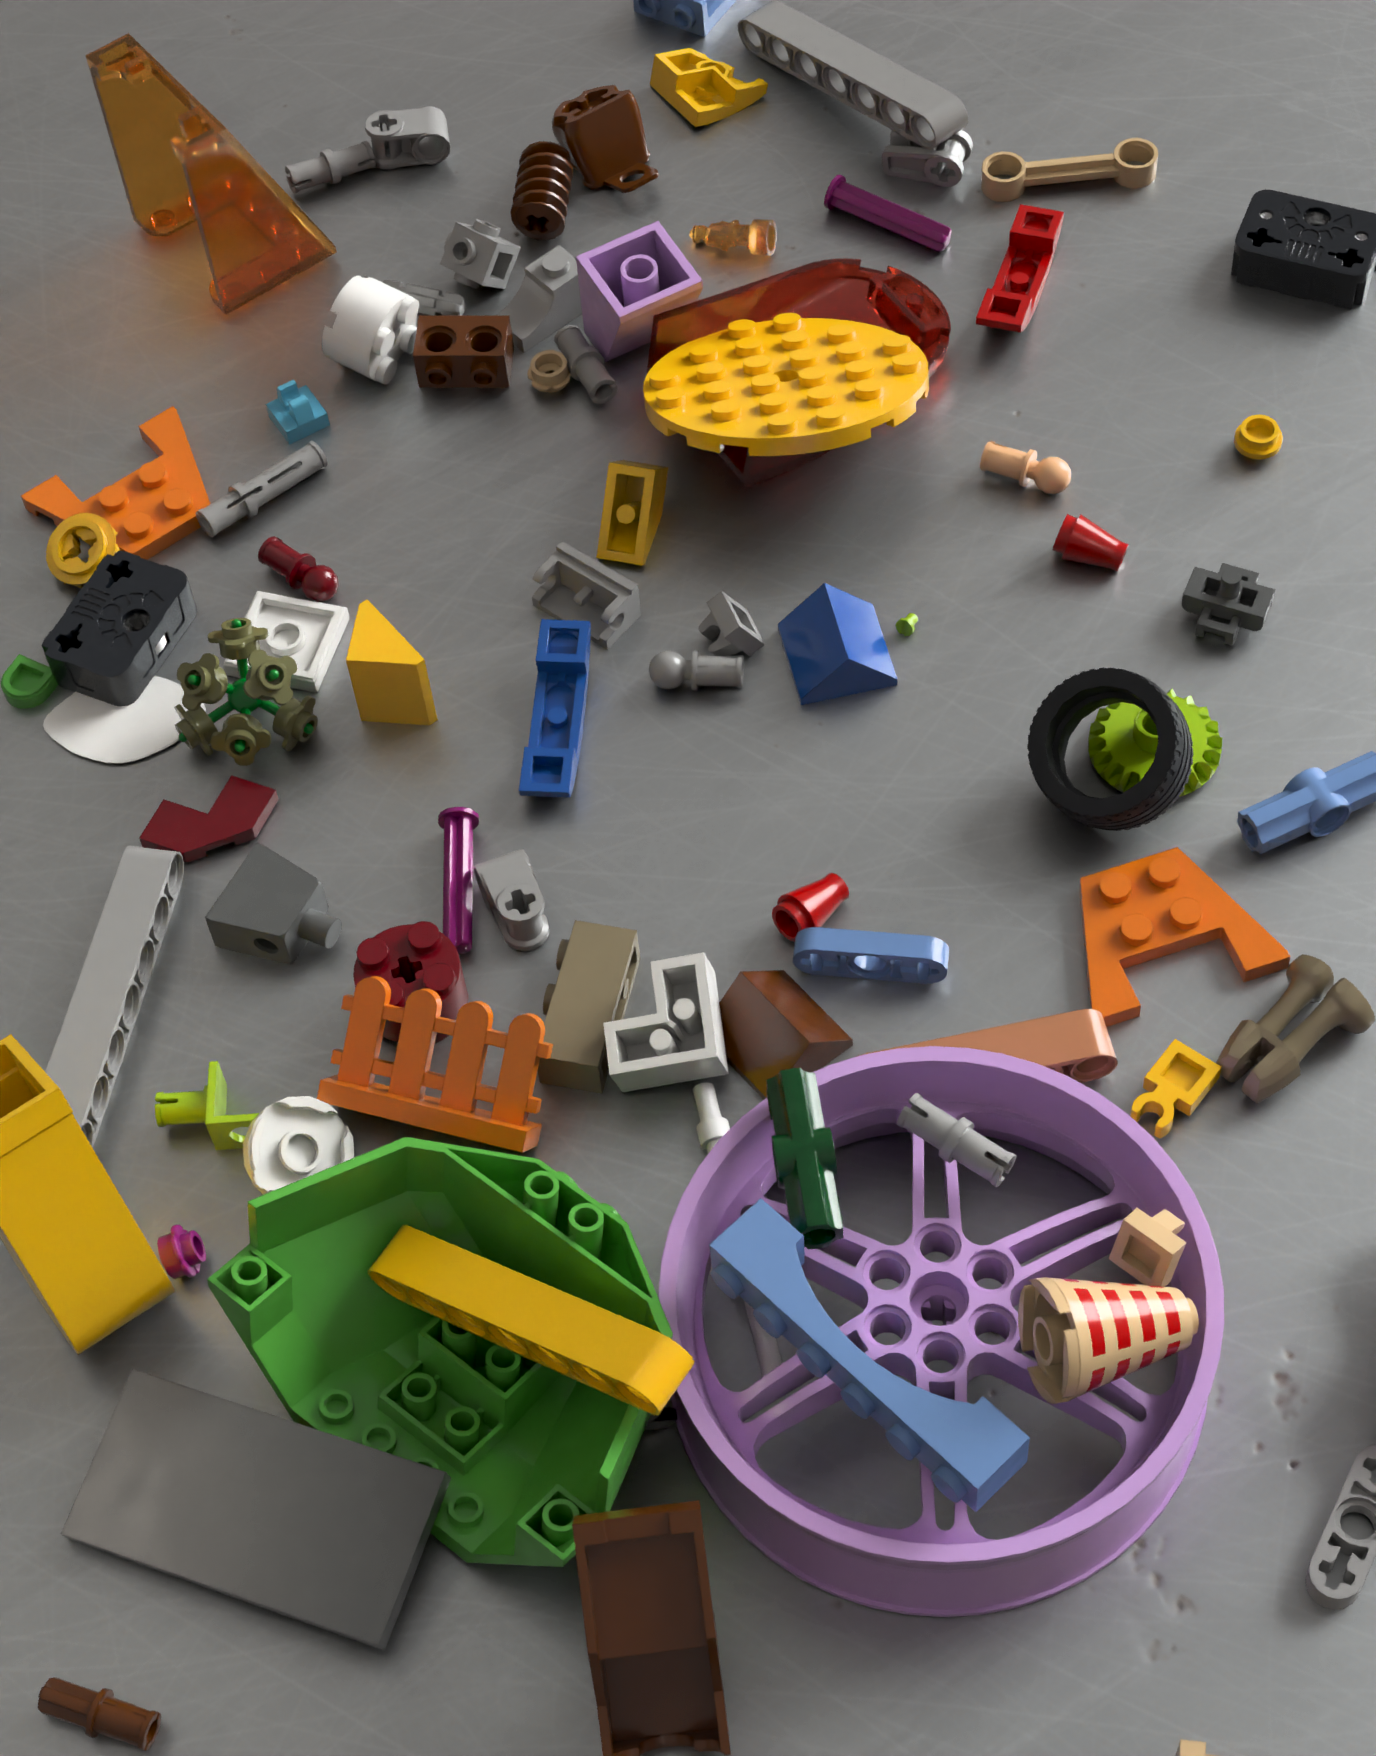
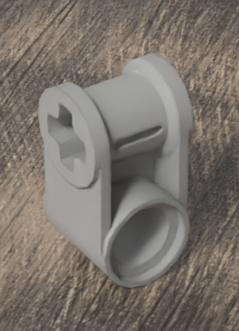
M423 106L397 111L382 110L374 112L365 120V131L371 137V148L375 157L370 160L376 162V168L391 170L403 166L433 165L445 160L450 153L446 117L436 107ZM383 123L386 124V126H387V131H383V128H382V124H383ZM385 149H390L389 157L386 156Z
M522 848L474 865L473 869L481 895L488 909H491L504 941L508 946L517 951L524 952L535 950L542 946L548 939L549 925L544 914L545 903L543 894L537 884L533 868L525 850Z

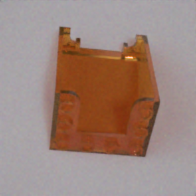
M129 33L86 55L133 220L147 234L156 237L170 236L195 221L198 222L213 278L209 285L212 301L225 315L337 253L336 246L227 128Z

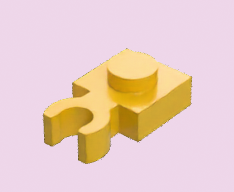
M1174 1039L1144 1077L1143 1088L1149 1092L1139 1095L1134 1100L1130 1116L1138 1122L1144 1113L1154 1112L1158 1114L1161 1118L1156 1123L1154 1136L1159 1139L1163 1138L1172 1128L1174 1110L1178 1109L1190 1117L1220 1078L1222 1067Z

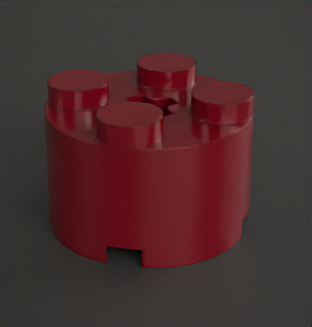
M421 921L415 924L395 926L380 932L374 937L363 940L358 946L353 972L355 987L364 978L372 976L381 977L388 982L391 989L389 1004L405 1008L406 1000L412 992L424 988L432 989L440 996L442 1001L440 1017L452 1020L457 1019L459 1009L468 1003V992L457 949L451 940L439 931L435 924ZM386 1020L383 1037L398 1042L401 1023ZM437 1032L435 1044L444 1040L449 1035Z

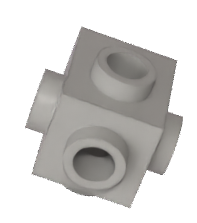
M479 219L475 220L474 225L456 222L453 231L445 241V252L440 264L456 272L453 279L466 286L478 289L479 285L505 289L521 247L499 237L501 229Z

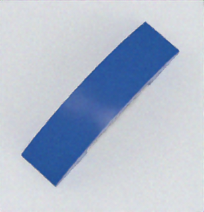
M541 619L536 654L538 674L528 747H524L519 784L520 796L571 797L578 769L586 711L591 640L590 621Z

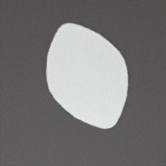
M154 675L140 697L128 706H115L75 692L46 716L43 727L53 740L74 754L99 762L122 764L148 757L179 740V733L175 728V724L180 722L181 718L174 707L180 704L185 712L188 709L182 704L184 691L181 685ZM201 703L200 706L206 712L204 703Z

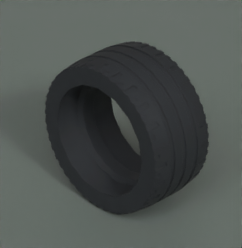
M1103 667L1097 670L1090 669L1065 679L1062 684L1057 685L1052 692L1050 691L1048 697L1041 702L1042 704L1038 707L1029 729L1030 735H1028L1027 744L1029 765L1039 788L1046 798L1073 820L1092 828L1109 831L1138 828L1142 824L1146 825L1150 821L1159 818V815H1163L1167 809L1173 806L1174 801L1178 800L1179 795L1183 793L1184 786L1188 783V778L1191 774V765H1193L1194 754L1191 733L1187 721L1177 704L1151 680L1137 673L1119 668ZM1119 702L1135 704L1149 714L1157 728L1158 745L1153 764L1140 782L1122 794L1106 798L1085 795L1073 786L1067 776L1064 758L1069 737L1080 721L1099 707Z

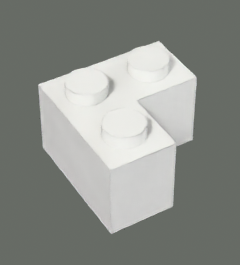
M705 953L651 961L657 1013L603 1023L610 1077L622 1092L729 1074L716 975Z

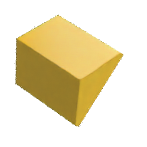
M368 599L363 601L358 607L346 657L361 721L430 726L438 721L425 659Z

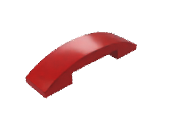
M1020 204L1010 230L1007 252L992 289L987 288L976 316V325L1019 333L1025 330L1036 310L1050 271L1062 228L1064 212Z

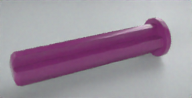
M840 174L835 176L828 186L824 198V206L829 210L836 207L937 252H943L950 243L952 233L950 227L846 182V178Z
M451 807L441 811L438 815V824L444 829L443 934L451 940L459 954H467L472 949L473 830L479 825V815L470 808Z

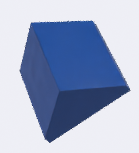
M823 583L778 623V632L801 705L897 685V676L873 604Z

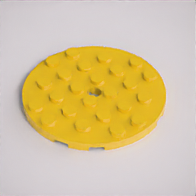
M783 313L775 316L770 321L754 322L747 319L732 321L726 329L701 336L670 351L657 361L647 373L643 384L646 415L653 426L668 437L676 433L686 436L688 446L721 453L725 449L724 445L741 446L748 448L749 456H784L825 451L871 438V428L885 422L888 426L896 427L916 412V402L918 399H926L929 391V373L925 354L908 336L861 322L826 318H801L796 313Z

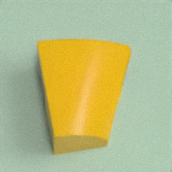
M691 48L654 54L650 86L695 128L720 121L747 108L767 93L768 83L760 78L748 83L733 77L735 67L724 62L711 60L705 54Z

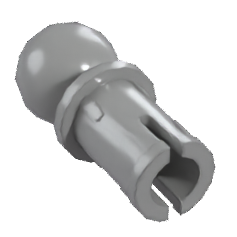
M667 650L653 657L649 665V673L652 681L658 687L667 690L677 688L685 680H691L692 690H698L699 686H737V688H742L744 658L743 655H738V657L699 656V651H693L692 660H685L678 652Z

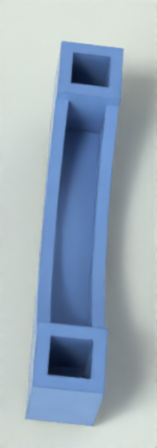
M762 1198L709 1244L712 1266L710 1274L716 1285L728 1297L735 1299L740 1296L754 1309L753 1315L768 1334L774 1338H779L783 1335L798 1349L796 1354L799 1360L814 1376L822 1378L826 1375L841 1389V1397L855 1414L863 1419L871 1416L886 1430L885 1436L888 1442L902 1457L910 1461L916 1457L932 1472V1481L948 1499L955 1503L962 1499L972 1510L977 1512L1027 1462L1030 1437L984 1396L975 1404L933 1394L894 1375L861 1351L828 1316L805 1277L802 1265L805 1263L804 1236Z

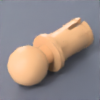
M994 441L988 442L982 453L980 470L990 471L1019 480V486L1026 487L1030 479H1033L1039 490L1046 494H1057L1063 492L1071 481V469L1067 462L1059 457H1047L1039 462L1036 461V450L1030 449L1026 453L996 444Z

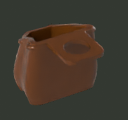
M616 85L589 89L572 100L562 102L555 110L552 119V131L558 143L569 151L570 164L582 175V184L585 187L597 189L606 185L622 193H628L659 176L657 169L645 165L649 161L650 152L647 150L640 110L629 89L618 91ZM644 174L635 181L622 182L631 175Z

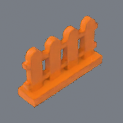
M378 976L362 979L356 985L354 996L349 994L343 996L341 1009L351 1011L343 1050L334 1049L330 1062L340 1065L339 1073L320 1080L318 1100L330 1105L521 1153L538 1146L542 1124L527 1120L529 1112L534 1114L540 1112L542 1099L532 1096L540 1057L545 1059L551 1058L553 1044L543 1042L545 1025L539 1016L526 1013L515 1017L510 1023L508 1033L492 1029L493 1012L489 1005L482 1001H472L464 1004L459 1009L456 1020L440 1017L442 1010L441 998L434 990L428 988L412 992L406 1000L405 1008L389 1004L391 997L390 986L385 979ZM386 1020L401 1023L394 1062L379 1059ZM437 1032L453 1036L445 1075L429 1071ZM488 1045L505 1049L497 1088L481 1084ZM375 1074L391 1078L390 1085L374 1083ZM426 1087L441 1090V1099L425 1095ZM477 1100L494 1103L492 1112L476 1108Z

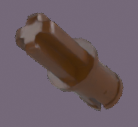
M54 1677L48 1679L38 1696V1709L41 1713L85 1728V1734L88 1737L96 1738L99 1734L135 1745L144 1751H147L152 1746L161 1724V1713L154 1710L149 1711L114 1698L113 1691L108 1688H103L100 1692Z

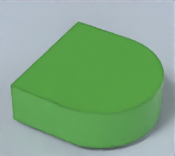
M21 654L16 657L1 678V688L6 700L12 706L21 709L33 708L42 704L58 686L50 667Z

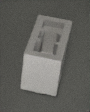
M560 245L524 268L525 276L518 292L510 303L497 314L509 315L513 343L523 353L582 315L576 258Z

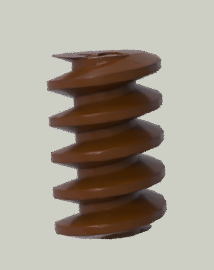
M547 141L532 143L523 150L519 160L520 166L517 171L513 204L510 211L511 220L517 230L525 236L536 240L555 239L562 234L565 228L573 168L570 164L569 151L559 144Z

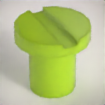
M909 613L905 618L899 619L896 622L897 631L900 634H904V636H911L915 630L914 625L918 622V617L914 613Z

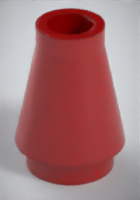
M1067 514L1052 550L1063 554V560L1106 567L1118 572L1129 544L1118 540L1082 514H1080L1079 518Z
M829 873L818 881L781 895L778 898L777 905L772 910L773 922L785 938L795 942L796 934L802 929L822 927L838 906L849 898V889L840 876Z

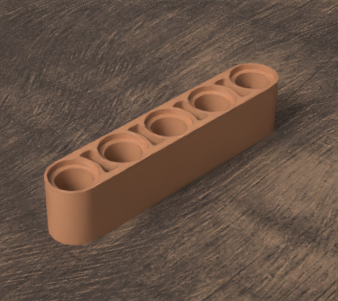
M1080 1009L869 1052L875 1053L897 1048L927 1046L971 1048L1002 1053L1031 1061L1069 1076L1080 1083L1102 1078L1110 1074L1118 1064L1103 1015L1095 1009Z

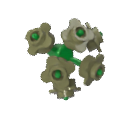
M247 618L229 619L221 624L222 630L212 631L208 634V641L210 643H219L220 654L223 658L237 661L238 680L232 684L228 683L225 671L219 666L218 657L211 653L203 654L197 662L192 664L184 662L179 666L177 679L181 682V687L184 691L182 704L188 710L185 712L180 704L174 707L181 718V721L175 724V728L179 733V740L185 742L191 750L199 745L205 754L210 756L213 754L209 746L211 743L213 749L225 751L230 757L234 758L235 763L238 765H251L255 760V754L261 748L269 747L272 739L270 732L263 729L259 720L251 715V712L259 707L275 716L272 728L274 733L284 738L282 748L286 751H291L298 741L306 742L316 730L318 718L313 714V707L316 703L315 698L308 695L302 702L292 698L293 691L290 688L292 675L297 671L295 660L290 656H283L282 658L268 656L264 650H260L259 640H264L268 637V630L252 626L251 620ZM226 693L228 701L207 715L200 706L201 703L215 704ZM233 710L240 712L230 715L224 721L222 731L218 732L214 725L215 722Z

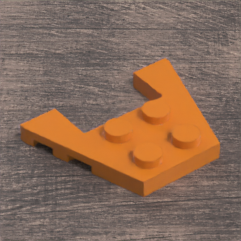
M174 406L138 426L142 439L159 457L145 463L139 469L114 484L103 488L94 496L81 502L57 475L21 495L28 512L36 516L42 513L52 518L56 526L65 519L80 513H93L101 516L118 533L116 544L120 551L140 556L146 560L201 528L196 518V512L210 505V501L178 412Z
M1178 847L1080 878L1079 895L1083 939L1086 949L1091 1009L1102 1013L1106 1027L1140 1016L1141 1004L1123 969L1221 939L1243 982L1288 968L1291 958L1288 951Z

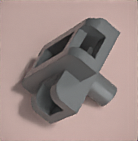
M1222 563L1218 573L1194 567L1184 590L1181 605L1185 611L1200 615L1195 635L1204 637L1206 632L1225 637L1224 644L1233 646L1240 628L1252 631L1262 629L1266 614L1273 603L1276 589L1258 585L1259 573ZM1214 615L1231 621L1227 625L1213 621L1212 618Z

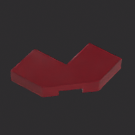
M231 775L208 814L163 799L139 839L144 848L180 852L183 856V861L189 863L207 856L206 851L231 842L239 845L256 839L279 798L276 789Z

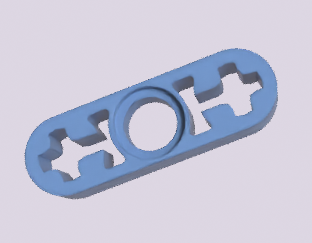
M810 927L799 931L795 937L793 952L794 966L808 974L932 984L942 981L947 976L949 960L948 945L944 941L932 936Z

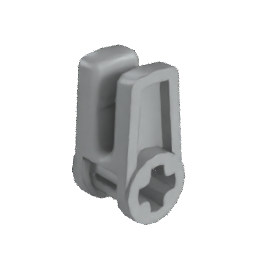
M892 130L890 145L885 147L882 154L883 171L888 176L933 183L942 187L954 186L962 178L964 171L963 162L968 159L973 148L972 139L966 132L960 130L935 148L927 149ZM951 139L950 146L946 145L948 140ZM947 168L950 169L949 173L945 174Z

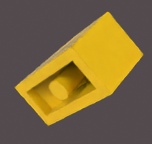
M627 460L609 462L596 558L641 566L645 565L662 516L668 467Z

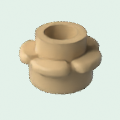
M545 350L537 353L532 358L527 372L528 379L532 381V386L539 391L547 393L557 392L565 388L569 384V377L571 376L568 371L566 357L555 350Z

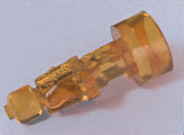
M754 219L751 225L740 224L739 220L731 222L721 221L710 224L708 228L703 225H695L689 233L694 243H706L707 246L721 248L723 251H728L730 247L746 246L747 249H750L752 255L772 256L777 242V229L774 220Z

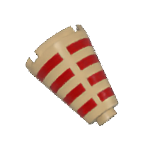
M1042 1277L1029 1280L1032 1284L1023 1286L1019 1299L1018 1326L1022 1352L1034 1350L1038 1366L1027 1367V1370L1038 1393L1051 1404L1075 1399L1187 1349L1192 1342L1193 1335L1197 1333L1199 1328V1318L1195 1304L1190 1298H1185L1184 1294L1175 1287Z

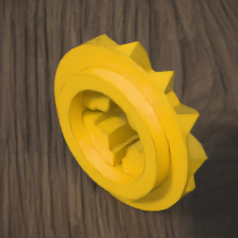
M93 513L73 515L62 521L48 540L46 548L48 568L62 583L82 588L107 554L114 556V554L120 551L116 544L118 533L99 515ZM79 538L91 546L88 550L89 558L87 562L78 557L81 553Z

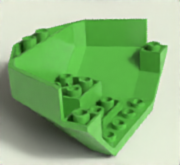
M403 1137L247 1201L250 1244L207 1279L208 1287L292 1420L296 1423L446 1472L451 1477V1481L430 1533L467 1563L564 1567L576 1554L572 1527L574 1516L611 1510L651 1414L394 1298L370 1278L368 1270L401 1226L408 1225L660 1332L672 1339L673 1332L628 1223L622 1219L612 1206L606 1203H599L578 1188L575 1181L569 1175L561 1171L556 1172L540 1159L411 1137Z

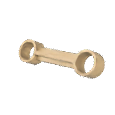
M1129 138L1118 143L1114 153L1025 162L1021 156L1007 151L996 152L986 157L982 163L981 189L983 194L993 201L1009 202L1019 198L1024 193L1025 187L1114 178L1121 186L1142 188L1151 184L1156 178L1158 149L1152 142L1146 139ZM1128 161H1139V162H1143V163H1145V164H1143V165H1130V164H1127V163H1125V162H1128ZM1005 174L1013 176V178L999 179L993 176Z

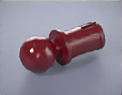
M275 536L268 538L261 545L258 552L259 562L269 566L285 577L287 585L291 588H301L309 600L325 602L331 600L337 593L339 587L338 576L330 567L316 565L315 558L309 553L300 554Z

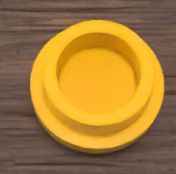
M1266 415L1247 417L1238 426L1234 435L1236 449L1242 455L1258 460L1276 455L1281 449L1283 435L1277 422Z

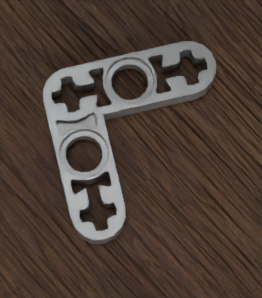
M1376 1444L1363 1448L1356 1456L1307 1570L1305 1580L1307 1592L1316 1603L1332 1610L1344 1609L1355 1602L1376 1556V1484L1370 1481L1371 1471L1376 1468ZM1347 1513H1362L1373 1523L1374 1534L1362 1540L1351 1538L1341 1528L1340 1519ZM1339 1551L1351 1557L1343 1575V1581L1346 1583L1341 1582L1337 1590H1334L1325 1585L1327 1575L1324 1573H1329L1332 1570Z

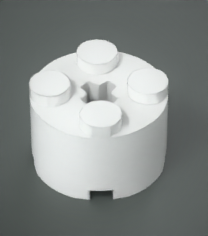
M359 275L353 277L342 288L330 311L337 314L333 329L326 325L324 327L322 335L324 355L374 381L385 385L388 384L396 373L397 360L404 351L409 354L414 351L417 331L415 325L419 301L366 275L365 278Z

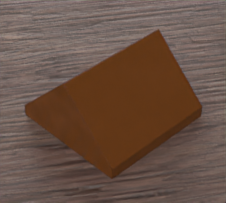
M784 970L740 971L719 1002L727 1062L763 1100L767 1098L766 1080L776 1076L780 1070L801 1068L806 1072H814L823 1068L853 1046V1039Z

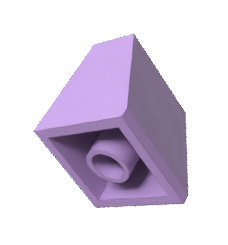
M659 221L576 256L584 333L601 353L605 362L685 327L703 289V280Z

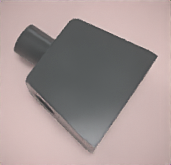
M260 843L255 844L205 916L215 946L286 964L297 959L308 941L328 949L333 947L342 929L341 920L327 914L329 906L322 883L313 875Z

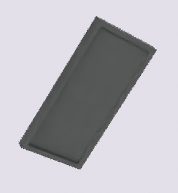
M132 1369L61 1535L77 1543L385 1651L451 1477L444 1471Z

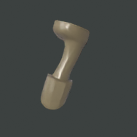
M1302 954L1291 962L1286 971L1289 985L1280 999L1257 1023L1252 1020H1242L1230 1036L1216 1061V1064L1222 1067L1220 1075L1230 1083L1238 1081L1257 1064L1242 1085V1093L1256 1104L1285 1088L1301 1075L1299 1063L1326 1033L1339 1026L1353 1034H1361L1375 1022L1372 1007L1363 994L1346 978H1341L1334 984V975L1330 966L1321 959ZM1321 1001L1313 1012L1285 1039L1281 1040L1278 1038L1289 1022L1309 1002L1317 1003Z

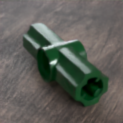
M801 1068L780 1070L776 1076L766 1080L769 1113L774 1129L771 1142L778 1187L784 1188L789 1223L804 1236V1247L808 1250L829 1247L834 1241L843 1238V1218L835 1180H838L833 1137L830 1127L825 1128L816 1074L803 1071Z

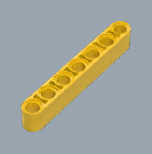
M408 1225L401 1226L368 1270L370 1278L394 1298L652 1415H659L695 1362L682 1346L660 1332Z

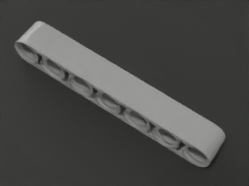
M778 0L770 1L741 19L738 23L740 39L750 52L924 148H935L968 124L967 110L963 102L954 93Z
M127 846L125 848L46 1069V1074L60 1088L73 1110L72 1114L92 1148L181 888L184 861L180 852Z

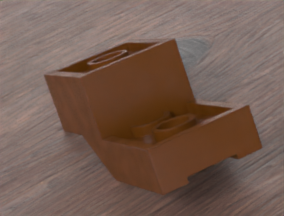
M700 1500L574 1516L572 1527L587 1652L597 1704L603 1756H640L644 1752L670 1746H691L698 1750V1752L715 1751L721 1752L724 1755H731Z

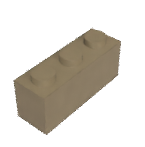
M575 920L569 940H561L556 960V967L560 972L556 984H548L543 1000V1014L546 1015L543 1042L553 1044L551 1058L545 1059L540 1057L537 1070L540 1083L603 1093L609 1072L603 1023L624 1019L641 959L637 930Z

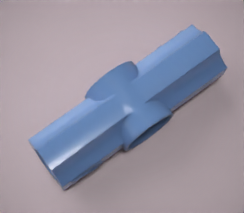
M1370 751L1327 772H1323L1319 767L1306 769L1292 778L1285 786L1283 792L1239 811L1237 823L1246 845L1252 852L1257 851L1262 854L1308 832L1314 837H1322L1337 830L1349 818L1351 812L1376 801V753Z

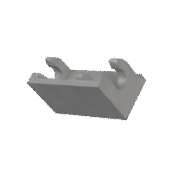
M564 541L556 546V551L537 569L533 576V580L537 583H544L532 596L533 606L557 620L590 621L591 640L607 650L641 616L638 585Z

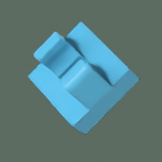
M294 379L278 386V398L266 404L269 418L289 445L330 426L327 412L307 385L298 388Z

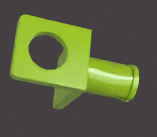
M218 1061L209 1062L208 1085H205L202 1091L157 1092L155 1096L156 1102H160L155 1104V1117L158 1127L205 1123L216 1150L242 1149L246 1135L236 1134L232 1130L239 1127H249L250 1123L259 1114L226 1115L227 1083Z

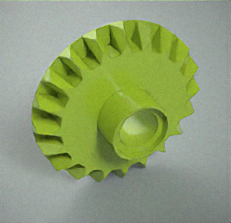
M1171 688L1166 694L1177 704L1183 713L1193 742V765H1191L1188 783L1185 784L1183 793L1179 795L1182 797L1202 787L1213 776L1221 759L1223 737L1219 735L1218 721L1211 720L1209 717L1207 706L1198 707L1194 704L1191 695L1184 699L1175 695ZM1119 702L1111 704L1106 708H1099L1095 721L1090 725L1088 752L1098 774L1112 787L1124 793L1140 782L1153 764L1158 745V734L1155 723L1146 711L1135 704Z

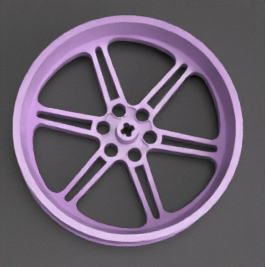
M927 1046L897 1048L860 1055L813 1072L816 1074L825 1128L830 1127L834 1149L871 1137L899 1132L910 1133L912 1139V1233L904 1243L890 1246L843 1227V1238L834 1241L829 1247L818 1248L819 1250H808L804 1247L805 1263L802 1265L803 1272L806 1278L863 1308L864 1311L838 1327L861 1351L894 1375L903 1376L912 1385L933 1394L967 1403V1385L969 1381L976 1376L984 1374L997 1377L1048 1403L1038 1393L1027 1370V1367L1038 1366L1037 1362L1021 1354L1018 1312L1013 1307L1019 1304L1023 1286L1032 1284L1029 1280L1036 1278L1064 1279L1110 1254L1123 1220L1136 1208H1139L1150 1217L1166 1209L1185 1222L1184 1228L1177 1236L1183 1239L1186 1245L1173 1277L1165 1287L1178 1288L1185 1298H1190L1193 1301L1198 1313L1199 1328L1197 1333L1193 1335L1190 1346L1176 1353L1175 1379L1170 1389L1162 1395L1147 1394L1124 1378H1119L1092 1391L1126 1411L1140 1422L1131 1419L1090 1392L1067 1402L1048 1403L1115 1438L1121 1444L1123 1456L1115 1468L1095 1489L1065 1511L1039 1526L1016 1536L998 1540L987 1539L975 1532L969 1522L967 1504L962 1499L958 1503L954 1502V1525L952 1528L946 1531L938 1528L935 1518L932 1472L919 1461L922 1515L917 1522L903 1529L882 1528L848 1520L794 1495L760 1469L755 1459L759 1448L768 1439L842 1400L841 1389L825 1375L798 1390L752 1421L743 1422L815 1376L801 1363L796 1354L759 1379L748 1389L741 1392H732L719 1383L712 1368L705 1344L704 1299L711 1269L709 1244L760 1198L789 1222L786 1204L764 1197L777 1181L771 1142L774 1129L770 1119L768 1099H764L742 1116L718 1140L697 1168L681 1196L669 1226L661 1260L658 1296L673 1332L672 1340L682 1346L695 1361L693 1367L671 1397L672 1408H676L677 1420L675 1422L685 1452L700 1482L719 1510L744 1538L771 1561L799 1579L836 1597L870 1608L906 1615L956 1617L984 1615L1019 1608L1061 1593L1087 1580L1114 1562L1144 1535L1165 1510L1182 1483L1196 1452L1206 1416L1207 1400L1221 1353L1224 1329V1288L1219 1257L1209 1224L1198 1200L1173 1160L1157 1141L1131 1116L1098 1092L1069 1076L1040 1064L1002 1053L960 1047ZM915 1093H918L925 1100L955 1119L959 1120L965 1117L973 1122V1130L982 1136L1018 1144L1051 1157L1080 1173L1108 1195L1044 1219L989 1245L974 1244L962 1232L957 1161L954 1159L951 1163H948L943 1159L946 1218H925L924 1140L906 1128L898 1126L897 1120L905 1105L909 1108L912 1107L909 1099ZM1117 1219H1122L1099 1230H1096L1092 1233H1089L1085 1236H1082L1023 1267L1020 1266V1264L1046 1251H1049L1063 1243H1066L1086 1232H1089L1099 1226H1102L1106 1223H1109ZM823 1252H826V1253H828V1254H830V1255H832V1256H834V1257H837V1258H839V1259H841V1260H843V1261H845V1262H847V1263H850V1264H852V1265H854V1266H856V1267L854 1268V1267H852V1266H850V1265H848V1264H846V1263H844V1262H842V1261H840V1260H838V1259H835V1258H833V1257H831V1256H829V1255H827V1254H825V1253H823ZM931 1252H941L949 1256L950 1259L945 1262L936 1263L927 1260L924 1256ZM887 1278L895 1280L900 1284L892 1290L879 1289L873 1285L876 1281ZM984 1278H993L999 1281L1002 1286L993 1290L984 1289L976 1282ZM941 1320L943 1325H933L931 1321ZM888 1332L898 1335L901 1340L896 1344L883 1345L876 1342L874 1337ZM985 1332H994L1000 1334L1005 1341L1000 1344L989 1345L978 1339V1336ZM1034 1350L1024 1352L1036 1359ZM933 1360H945L955 1368L949 1372L937 1373L930 1370L926 1365Z

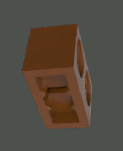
M419 315L413 351L419 388H509L514 354L509 315Z

